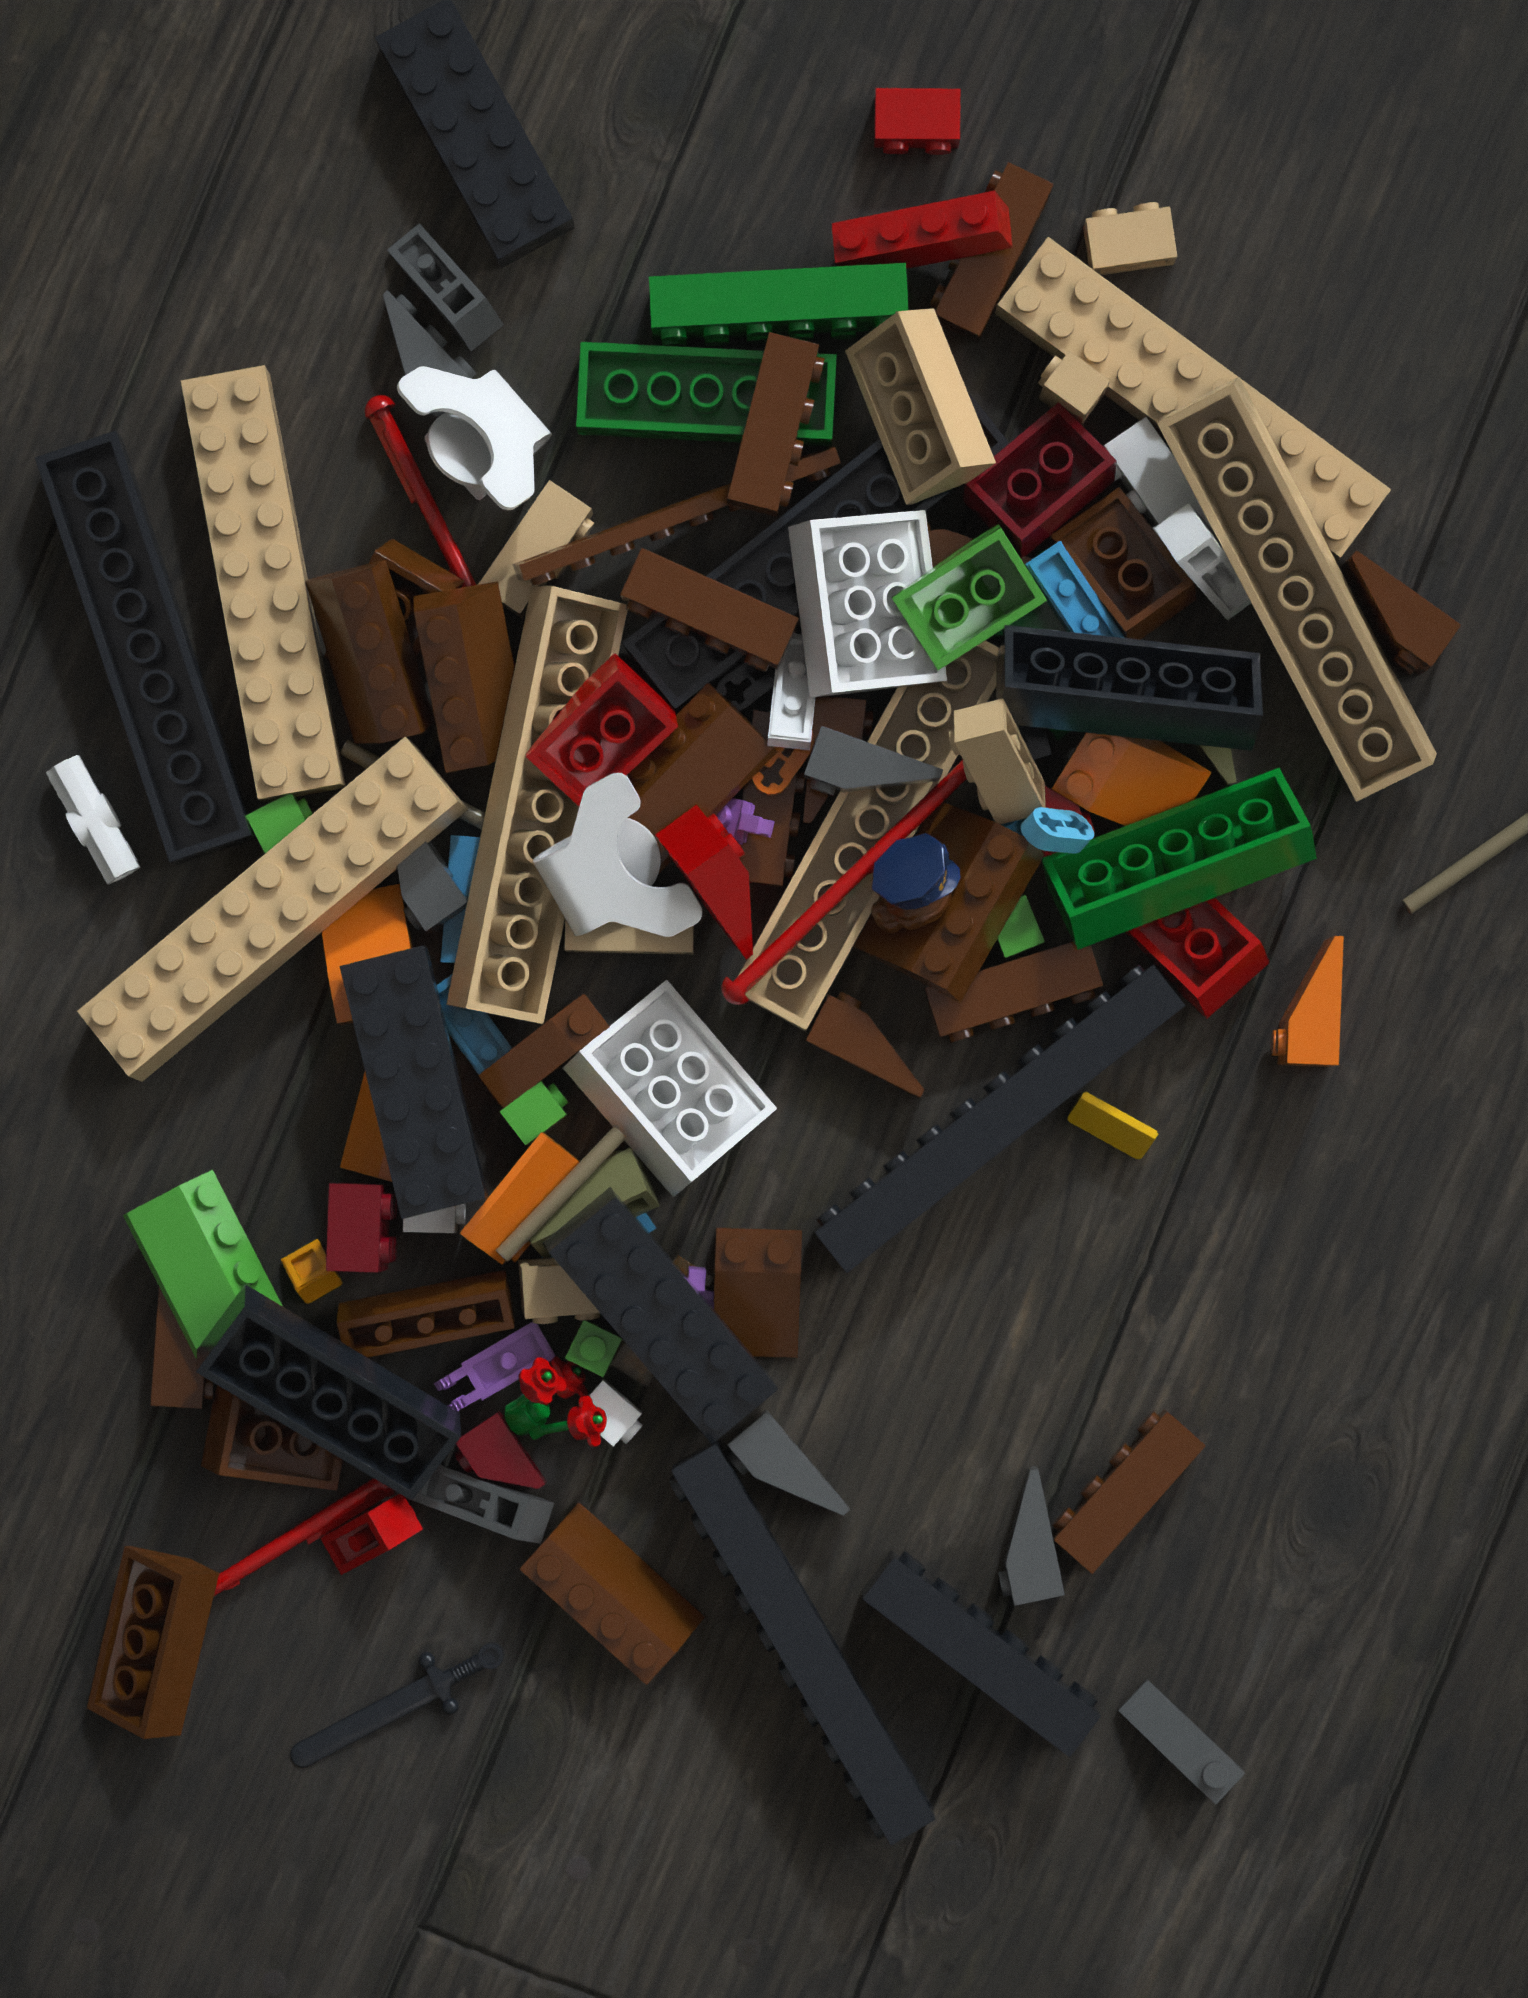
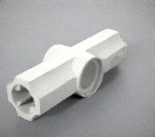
M76 755L66 759L47 771L49 781L67 810L65 815L80 843L83 846H87L106 883L110 885L141 868L129 843L119 829L121 823L107 797L103 793L100 794L81 757Z

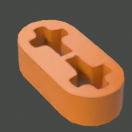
M813 731L810 750L794 749L789 758L782 754L786 748L774 747L778 752L763 767L771 769L778 759L783 761L785 764L779 771V777L783 781L780 785L771 783L769 787H766L762 784L764 776L759 770L752 777V781L760 793L767 796H775L782 793L789 786L814 748L815 736Z

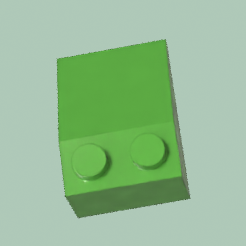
M999 524L958 549L891 597L937 670H940L1001 631L1005 625H1010L1047 601Z

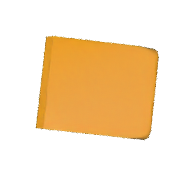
M318 1238L281 1259L296 1292L307 1304L342 1285V1280L337 1271H326V1251Z

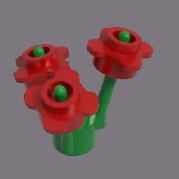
M555 1356L551 1359L553 1366L551 1367L546 1359L538 1357L533 1361V1366L530 1369H523L519 1373L522 1394L505 1406V1419L514 1433L520 1436L529 1433L533 1440H537L546 1434L569 1430L576 1440L587 1439L588 1445L591 1447L600 1445V1434L606 1427L607 1416L605 1411L600 1407H596L593 1404L592 1398L587 1395V1388L583 1384L586 1381V1377L579 1365L569 1360L566 1362L562 1361L559 1357ZM555 1393L563 1399H568L575 1393L580 1396L579 1406L570 1409L567 1421L545 1425L550 1415L549 1403L552 1401V1396Z

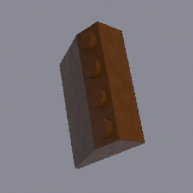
M943 802L924 820L916 836L928 833L942 844H945L949 853V859L954 861L960 868L961 878L957 887L952 891L949 906L936 921L915 930H908L904 927L895 934L886 933L881 929L871 914L853 947L961 1003L1045 854L1040 849L1031 845L1024 836L994 821Z

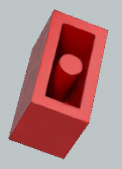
M876 88L874 102V148H883V152L886 154L908 153V148H925V152L932 155L951 153V148H959L961 89Z

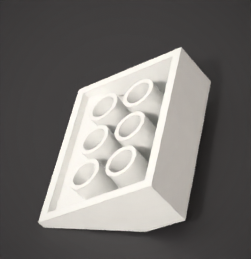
M926 510L809 520L788 527L810 698L947 681L946 667L944 666L937 670L891 598L933 568Z
M668 980L664 981L620 1017L609 1029L603 1031L563 1067L608 1122L626 1136V1143L673 1197L777 1109Z

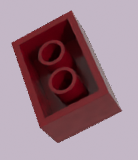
M1058 402L994 456L996 464L964 484L963 502L990 529L999 524L1019 557L1022 558L1115 481L1117 460Z
M329 1183L326 1271L378 1273L388 1270L389 1263L396 1262L397 1236H390V1220L398 1218L399 1207L395 1193H391L390 1184Z

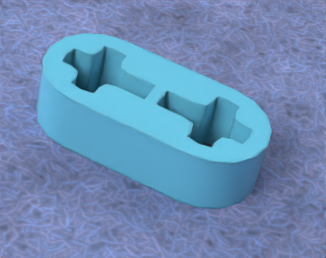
M1035 808L1021 824V831L1026 840L1034 847L1044 851L1076 854L1094 837V830L1090 823L1082 815L1070 810Z

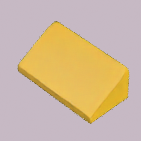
M1088 1092L1080 1093L1067 1117V1120L1075 1126L1139 1160L1143 1158L1158 1136L1157 1130Z

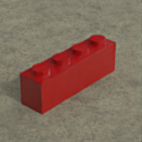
M995 190L832 223L834 258L837 266L906 263V269L1013 248L1009 208Z

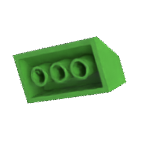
M213 1170L185 1182L123 1215L195 1358H197L198 1347L245 1284L282 1306Z

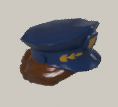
M928 833L899 839L874 863L872 890L882 898L873 903L871 912L876 924L886 933L895 934L904 927L908 930L918 929L936 921L949 906L952 891L957 887L961 877L960 868L954 861L949 859V853L945 844H942Z

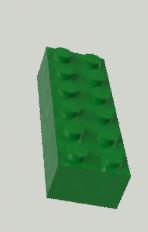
M906 263L649 276L653 343L662 342V346L686 347L687 341L704 340L705 346H723L729 344L730 338H746V343L764 344L767 342L769 332L783 336L788 335L791 338L803 341L813 340L814 334L831 333L832 339H852L856 337V332L872 331L896 312L909 310Z
M580 342L576 420L578 435L741 443L764 351ZM817 354V357L825 358L819 384L810 382L807 398L813 399L814 405L809 424L800 423L796 438L797 440L804 441L803 446L832 447L837 354Z
M1280 768L1093 838L1079 853L1056 852L1043 857L1041 861L1048 890L1077 950L1312 861L1317 859L1311 825Z

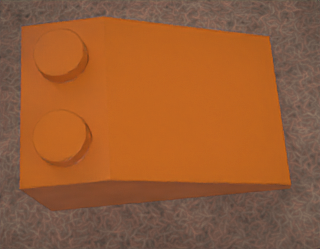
M1085 733L1052 789L1091 813L1127 826L1195 800L1209 778L1211 771L1158 740Z
M400 884L371 890L322 931L328 979L337 1024L353 1023L340 966L413 948L408 919L403 911L405 904L401 896Z
M1333 936L1324 940L1281 1018L1279 1029L1272 1030L1271 1055L1278 1056V1065L1315 1067L1339 1065L1344 936Z

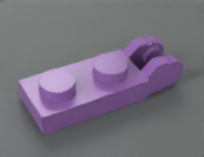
M531 1322L461 1363L462 1367L438 1380L434 1385L438 1391L446 1390L455 1385L457 1380L468 1375L475 1390L467 1395L459 1396L448 1405L453 1410L459 1411L480 1398L483 1401L517 1381L519 1373L523 1369H530L536 1358L541 1357L549 1362L556 1355L539 1325Z

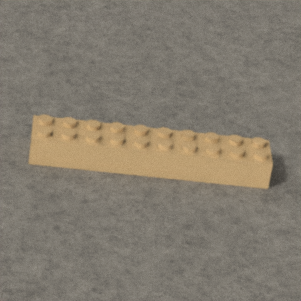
M1047 237L997 304L995 311L997 316L1051 356H1057L1062 360L1067 352L1071 351L1108 378L1110 383L1104 395L1138 420L1147 417L1157 433L1163 438L1164 436L1157 425V422L1163 416L1238 377L1049 237ZM1241 379L1337 562L1391 489Z
M262 365L181 380L257 798L262 803L275 801L287 794H293L295 797L344 788L346 783L314 610L305 583L308 577L270 373L266 366Z
M1240 377L1163 416L1157 422V425L1356 802L1432 765L1437 753Z
M531 586L446 1005L544 1024L565 917L535 867L533 859L549 847L572 835L579 806L530 762L525 754L581 685L614 653L619 655L627 610L625 609L627 604L555 586Z
M985 640L945 666L947 681L897 687L868 742L943 769L940 780L851 792L840 791L755 944L753 955L747 959L739 975L949 773L958 756L953 753L949 741V730L954 729V711L988 702L996 687L998 647ZM918 827L906 838L913 837ZM873 872L868 874L789 953L745 994L749 1001L806 1032L869 918L873 903L877 902L880 898V895L872 890Z
M404 737L77 1012L129 1077L143 1082L398 869L397 865L425 841L429 843L465 813L468 808L419 748L407 737Z

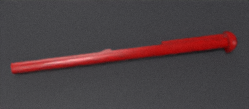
M385 395L372 397L365 406V417L370 419L411 503L417 502L450 567L448 572L464 580L461 588L476 585L390 412V409L396 405L395 402Z
M963 760L734 981L730 980L727 976L724 978L721 991L723 997L729 1003L734 1005L747 1003L749 999L745 994L789 953L868 874L873 872L874 863L896 840L905 839L967 779Z
M375 1478L371 1479L221 1572L218 1576L214 1596L224 1590L236 1587L240 1584L241 1579L306 1540L308 1545L386 1496L391 1497L395 1490Z

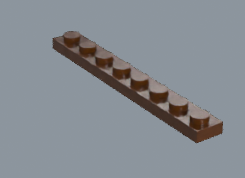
M825 447L801 456L798 466H789L786 481L792 482L806 477L807 482L810 483L830 476L831 471L829 467L841 463L836 447ZM731 483L512 565L518 580L527 581L530 579L532 586L556 578L554 570L570 564L571 570L575 571L596 563L594 558L596 554L609 550L611 556H615L636 548L633 542L636 539L649 535L651 541L659 540L674 534L673 526L688 520L690 527L714 519L712 511L728 506L729 512L742 508L727 505V497Z

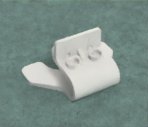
M421 366L400 379L397 384L398 393L417 414L425 416L432 412H445L433 422L425 436L430 457L444 475L464 485L477 500H481L488 494L504 510L515 509L533 495V455L549 440L552 433L496 370L488 372L479 379H470Z
M612 773L589 785L584 790L572 835L540 853L533 859V863L575 936L586 934L608 922H617L664 937H671L698 923L702 917V907L691 887L686 883H677L669 887H652L660 869V849L655 837L644 825L628 818L639 809L641 800L630 779L622 773Z

